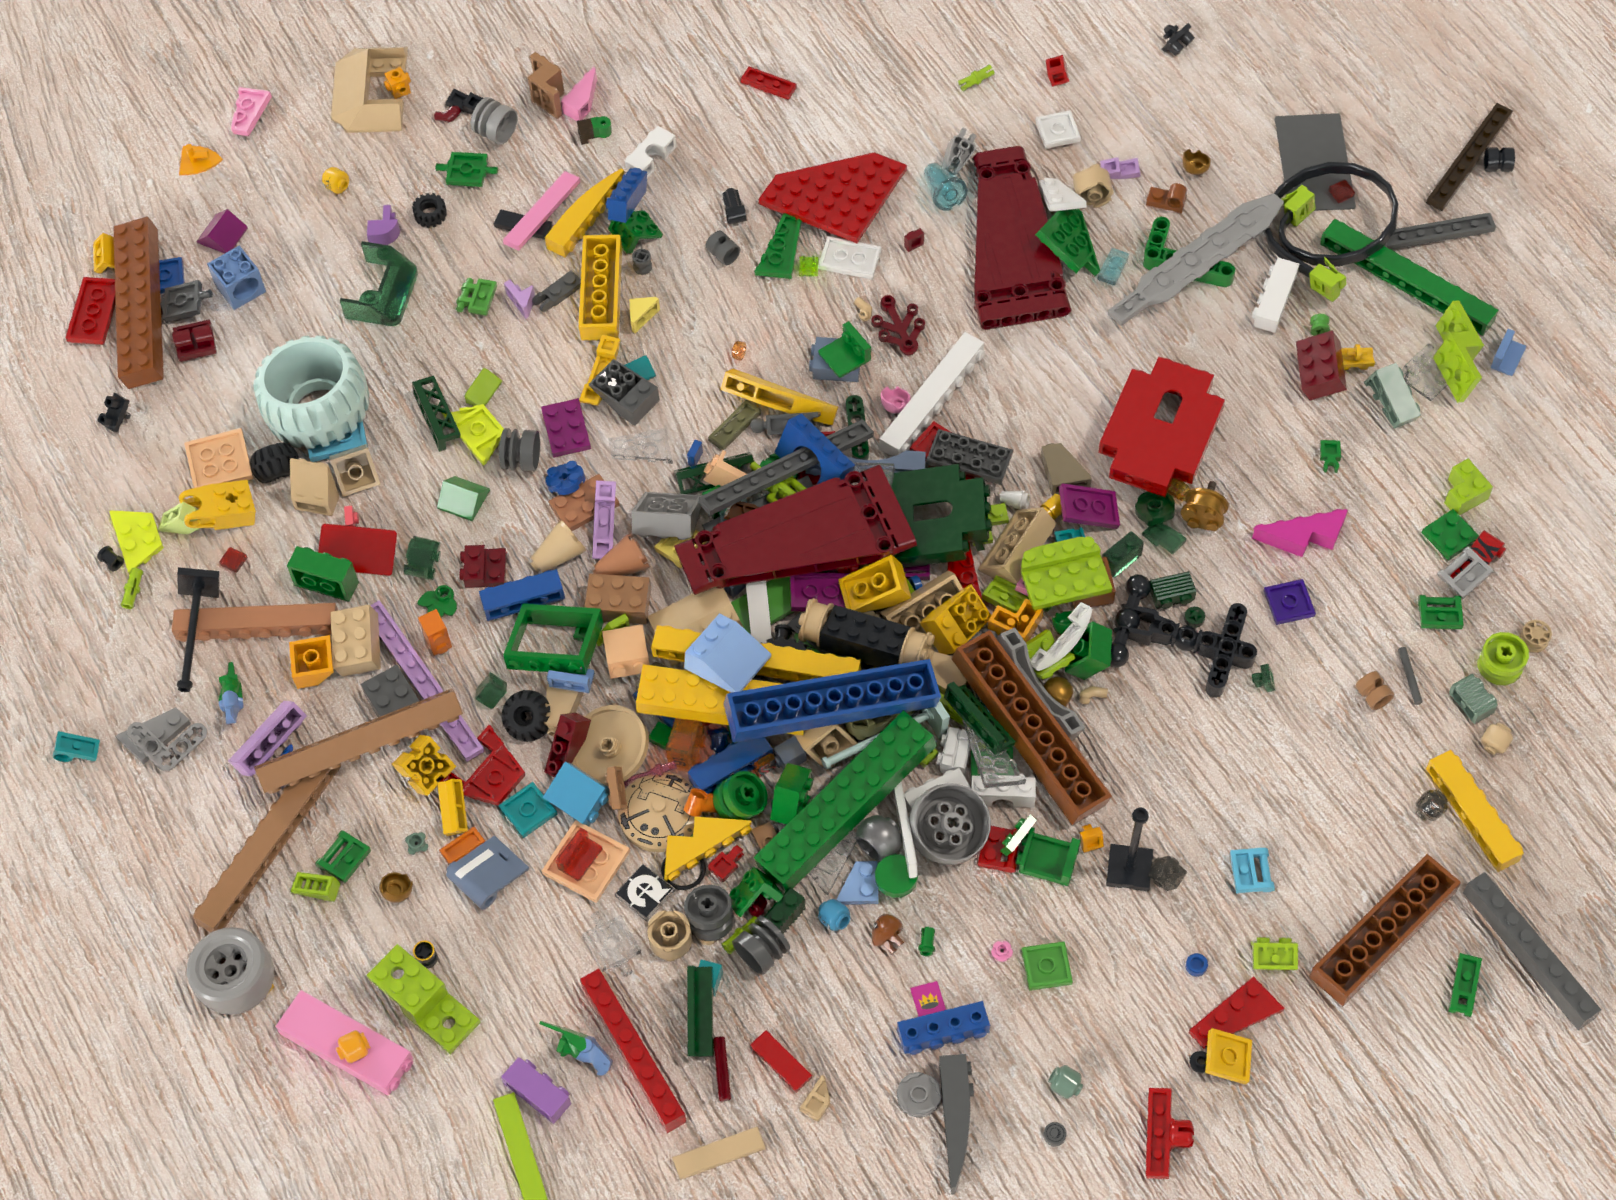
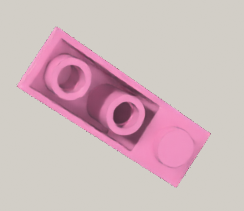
M595 67L585 73L581 81L575 84L573 89L562 98L563 114L576 121L583 120L591 111L597 83Z

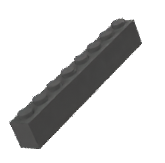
M1486 872L1468 882L1463 894L1575 1028L1579 1031L1595 1020L1602 1009Z

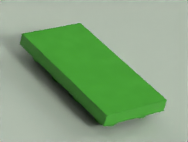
M790 577L772 579L766 583L770 625L795 612L791 611ZM747 594L732 601L731 604L744 629L751 635Z

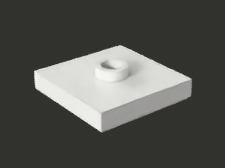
M1071 110L1036 117L1035 122L1045 149L1081 142V136Z

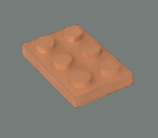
M600 474L586 480L584 484L583 482L579 484L580 488L577 491L567 495H558L548 501L549 506L558 519L562 520L571 531L594 520L596 481H604ZM615 496V508H616V507L620 506V504H619V500H618V499L616 498V496Z

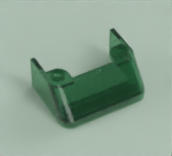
M362 241L361 246L366 262L386 265L387 267L378 291L367 290L363 292L359 301L340 298L344 317L350 320L396 326L402 321L418 276L417 266L392 246Z

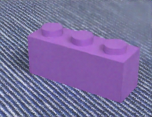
M518 1057L501 1076L504 1085L551 1123L555 1124L571 1105L570 1093L562 1086L556 1087L552 1083L551 1077L546 1073L540 1074L536 1071V1066L530 1060L526 1059L524 1061Z

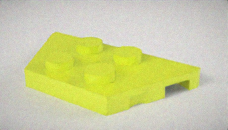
M484 404L475 405L470 408L463 407L459 408V411L451 412L461 434V440L483 466L486 465L499 445L504 428ZM442 413V416L445 419L447 415Z
M112 510L109 512L130 575L132 568H137L142 563L146 564L153 555L158 554L164 547L152 513Z

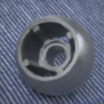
M875 815L866 818L860 824L856 832V841L867 855L880 862L889 855H896L902 844V836L899 832V826L891 818Z

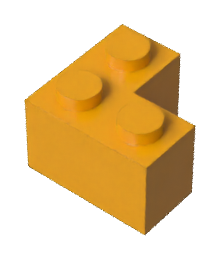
M1026 598L1016 614L998 605L988 620V629L995 631L997 636H999L1003 632L1016 628L1023 640L1027 642L1042 621L1043 609L1033 611L1030 600Z

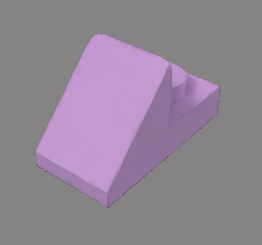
M511 280L504 282L506 295L524 318L527 319L532 309V299L535 296L533 285L521 291L520 287L514 285Z

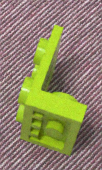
M1046 629L1026 642L1030 659L1040 648L1047 652L1055 643L1050 630ZM1069 652L1052 666L1040 671L1034 669V672L1040 679L1050 678L1055 671L1068 666L1075 659V656Z

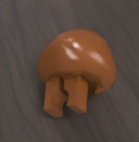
M890 914L880 915L874 923L872 930L873 945H884L891 954L895 953L897 949L894 948L893 943H897L898 946L905 943L898 936L903 929L902 921Z

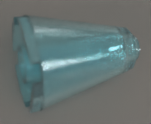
M931 163L925 168L924 176L933 202L938 209L943 211L952 210V207L956 204L958 206L962 204L967 196L968 189L961 178L938 163Z

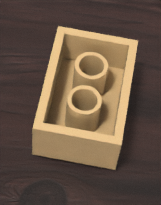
M370 605L331 612L333 669L342 677L380 670L378 613Z

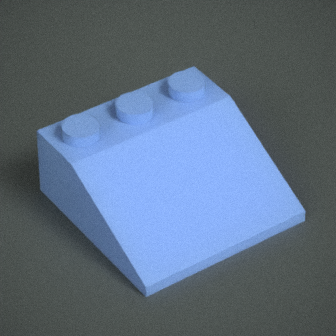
M719 613L685 651L684 669L733 693L742 691L770 659L771 653L739 623Z

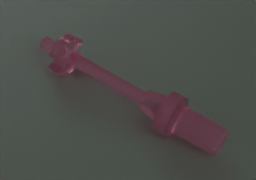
M672 761L662 765L661 763L655 764V767L650 769V771L633 775L624 781V786L629 785L628 781L644 776H662L665 772L677 769L676 763Z

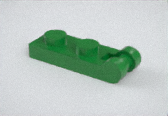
M1463 953L1459 954L1448 1012L1464 1013V1016L1471 1018L1482 958ZM1459 998L1467 1000L1466 1005L1458 1003Z

